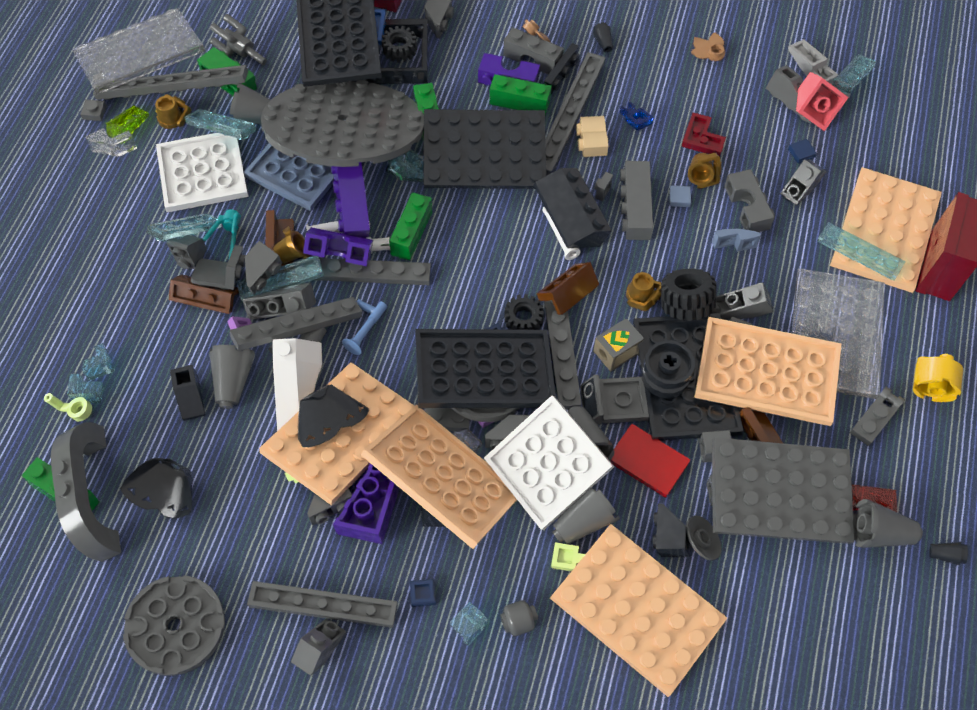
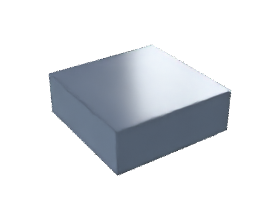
M670 186L669 205L674 207H690V186Z

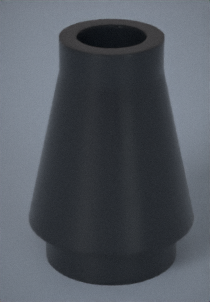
M604 22L594 26L593 36L603 52L612 51L614 46L612 43L611 27Z
M961 542L930 544L929 557L960 566V564L967 563L968 546L961 544Z

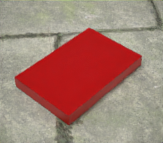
M634 424L630 425L615 446L614 456L610 460L612 465L665 498L691 461L660 440L652 439L650 434Z

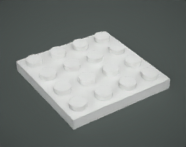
M236 129L156 144L166 212L248 197Z
M554 396L547 399L484 457L541 530H545L588 489L614 468L612 463Z

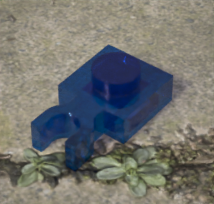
M631 102L628 103V108L620 106V113L626 116L625 121L636 131L653 124V117L642 107L635 109L634 104Z

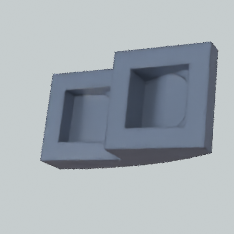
M746 229L716 230L712 244L714 249L734 245L738 252L757 248L761 235L759 232Z

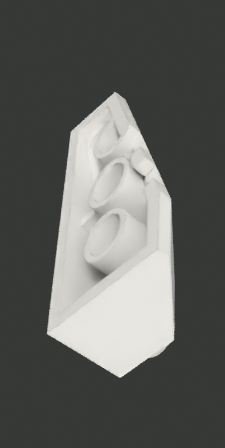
M296 338L273 339L277 431L299 411L300 401L315 390L317 377L322 368V343Z

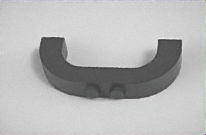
M84 422L61 433L53 442L51 467L55 502L60 524L71 543L85 556L103 562L121 553L119 532L103 526L95 518L90 508L83 454L89 456L107 446L104 426L92 422Z

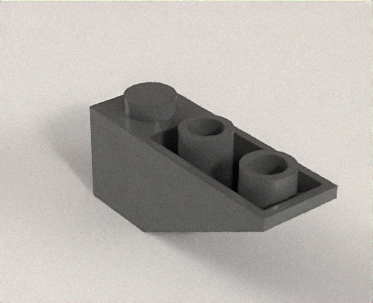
M787 65L777 69L766 89L771 92L773 97L781 100L788 109L796 112L803 121L809 124L812 123L796 111L798 88L803 83L802 77Z
M762 282L716 296V308H714L713 313H720L723 320L731 319V317L747 319L772 313L773 307L770 293Z
M305 283L243 299L248 318L252 320L287 315L309 309L316 304V299L311 283Z

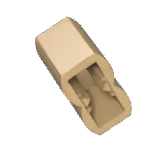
M604 116L580 117V123L576 124L577 136L580 135L578 149L582 151L583 157L607 156L608 138Z

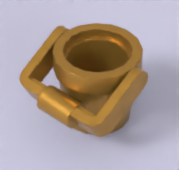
M166 94L157 99L155 104L158 123L166 129L182 127L191 113V108L185 105L186 103L182 99ZM179 107L185 109V110L183 111V113L181 112V110L179 109Z
M698 153L692 158L687 174L691 183L697 185L698 188H705L720 182L721 161L716 153Z
M288 226L283 230L286 237L274 245V252L279 255L284 264L298 258L307 260L310 255L303 253L305 238L299 232L292 231Z
M646 272L637 273L626 290L627 304L631 307L648 311L661 297V282L653 280V277Z

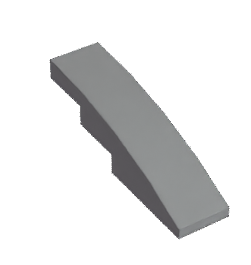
M804 39L788 46L789 52L806 76L812 72L824 78L850 98L851 92L838 82L839 75L827 66L828 59Z

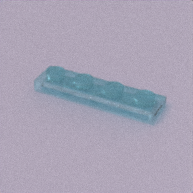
M201 109L185 117L188 125L206 129L210 132L221 133L225 136H232L239 140L247 139L249 135L257 131L255 123Z
M205 213L147 225L146 233L154 236L158 241L166 242L172 238H183L185 235H197L199 232H208L218 218Z
M829 222L817 242L895 281L906 262Z
M312 256L282 266L277 274L272 275L267 280L266 286L261 291H257L255 295L324 277L319 256ZM246 279L237 281L242 302L245 298L255 296L250 292Z

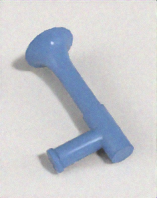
M360 299L356 301L361 310L370 313V315L353 338L342 340L345 349L355 355L362 353L360 344L363 338L387 309V305L384 302H379L374 307Z

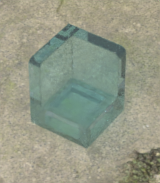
M103 343L94 346L97 356L83 361L82 371L89 381L115 372L110 355Z
M70 374L67 395L71 400L82 397L90 403H101L104 385L101 381L85 382L80 374Z
M469 602L452 619L450 626L464 638V643L468 646L488 625V618Z

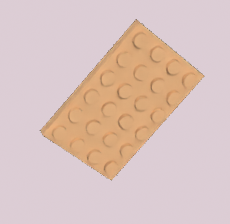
M862 167L830 266L913 293L916 288L942 192Z
M709 317L694 398L742 408L750 407L751 410L831 426L834 419L842 344Z
M353 363L347 365L327 385L332 384L367 406L369 412L363 420L351 427L340 428L332 439L320 445L302 447L298 440V411L259 448L260 454L330 505H333L368 469L370 462L361 456L363 450L414 407L409 401ZM358 406L359 412H361V409H363L364 407ZM348 414L346 420H348L350 417H354V416ZM323 428V434H325L326 431L331 430V428ZM308 435L306 441H308L309 439H315V437Z
M417 404L368 445L361 454V456L472 549L476 547L517 501L485 460L423 409L418 408Z
M612 524L608 526L550 598L667 697L673 693L727 620L725 615Z

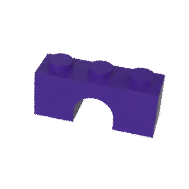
M484 53L478 68V83L491 86L494 74L538 83L540 64L521 61L517 69L507 70L503 68L502 56Z
M311 227L306 232L303 253L319 257H325L326 255L341 256L346 259L345 262L367 266L371 258L373 240Z

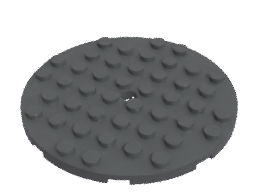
M367 80L303 87V84H297L295 87L278 94L266 104L261 114V128L265 133L266 140L275 149L292 158L296 156L306 158V162L318 165L352 167L359 166V162L371 161L373 164L388 161L411 150V145L415 142L418 143L423 135L424 115L422 110H418L417 103L406 96L404 92L370 83Z

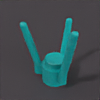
M229 209L224 215H219L215 224L203 237V241H207L218 226L222 224L226 231L232 232L229 251L230 258L236 243L238 225L241 219L240 213Z

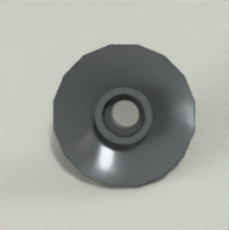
M695 515L689 518L686 524V532L691 546L704 559L711 561L717 559L721 554V542L718 534L713 533V526L701 516Z

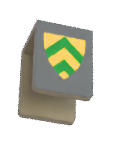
M624 319L595 338L593 352L611 372L638 355L636 345L643 341V336L628 319Z

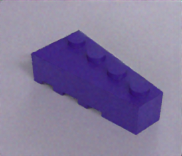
M359 162V166L352 167L331 166V173L334 176L333 190L337 196L335 201L336 213L340 215L338 231L342 232V234L362 238L369 237L370 225L362 162Z
M370 463L368 471L363 479H360L357 489L345 503L344 510L339 518H336L333 526L338 535L383 545L400 487Z

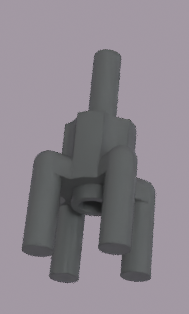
M226 14L223 18L225 22L236 29L235 32L229 28L223 30L215 23L211 24L210 29L227 41L226 46L217 38L212 37L210 43L217 49L224 51L229 57L236 52L244 58L249 55L262 66L266 64L267 59L253 49L254 43L244 36L247 31L246 27L229 14Z

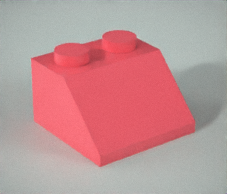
M810 72L798 88L796 111L825 131L849 97L824 78Z

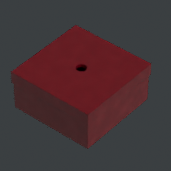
M961 192L956 194L930 233L915 288L916 292L929 294L947 301H951L977 268V199Z

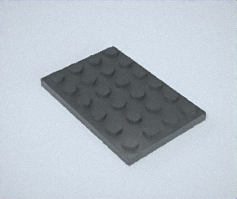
M727 438L712 439L713 533L845 544L854 543L850 449Z

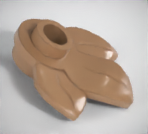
M526 19L524 21L525 24L522 27L529 34L539 36L541 39L551 43L545 34L538 31L540 27L533 20L529 22Z
M714 32L709 40L694 37L693 44L695 49L691 53L695 57L700 59L709 58L712 61H720L724 58V40L717 33Z

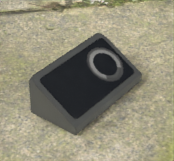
M596 374L582 383L580 389L583 408L587 410L597 425H601L604 410L600 378Z

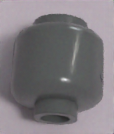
M520 600L506 605L503 608V613L500 614V618L505 632H510L515 637L534 630V621L538 620V615L534 605L529 606L525 600Z

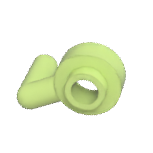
M51 393L46 394L44 400L59 411L67 412L69 417L78 422L87 419L92 412L91 403L82 397L75 398L70 403H63Z

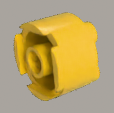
M942 354L939 357H919L915 367L913 392L922 399H924V396L932 397L934 402L956 400L957 395L959 394L960 396L962 390V365L949 354Z

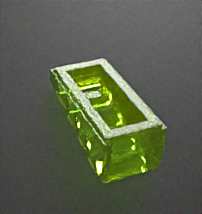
M133 105L106 123L108 136L122 143L149 117V113Z

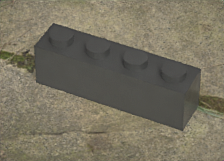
M625 161L624 169H620V181L624 183V185H621L620 196L624 198V202L621 203V214H625V219H622V231L626 233V240H651L653 215L650 161Z

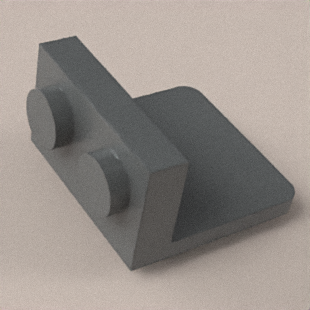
M234 246L228 262L199 259L192 274L191 282L200 286H213L224 290H234L238 278H241L242 267H245L246 255H243V246Z

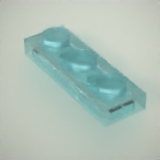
M858 54L834 79L832 85L839 91L850 94L874 68L876 61Z

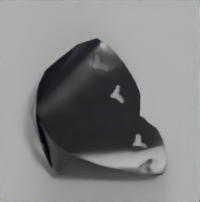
M332 384L325 385L316 392L310 393L300 401L297 427L298 440L301 446L313 447L332 439L340 428L351 427L363 420L368 414L369 408ZM358 406L364 407L363 409H361V412H359ZM348 414L354 416V417H350L348 420H346ZM323 428H331V430L326 431V433L323 434ZM308 435L315 437V439H309L308 441H306Z
M153 458L145 461L125 479L120 488L124 496L140 508L147 510L158 509L164 516L171 518L184 517L191 512L192 472L171 459ZM172 464L178 465L180 469H175ZM128 488H135V495H133L132 491H129ZM149 496V499L152 502H148L147 500L143 501L142 499H145ZM174 505L175 510L173 511L172 508L168 509L167 507ZM187 505L188 510L184 509L181 511Z

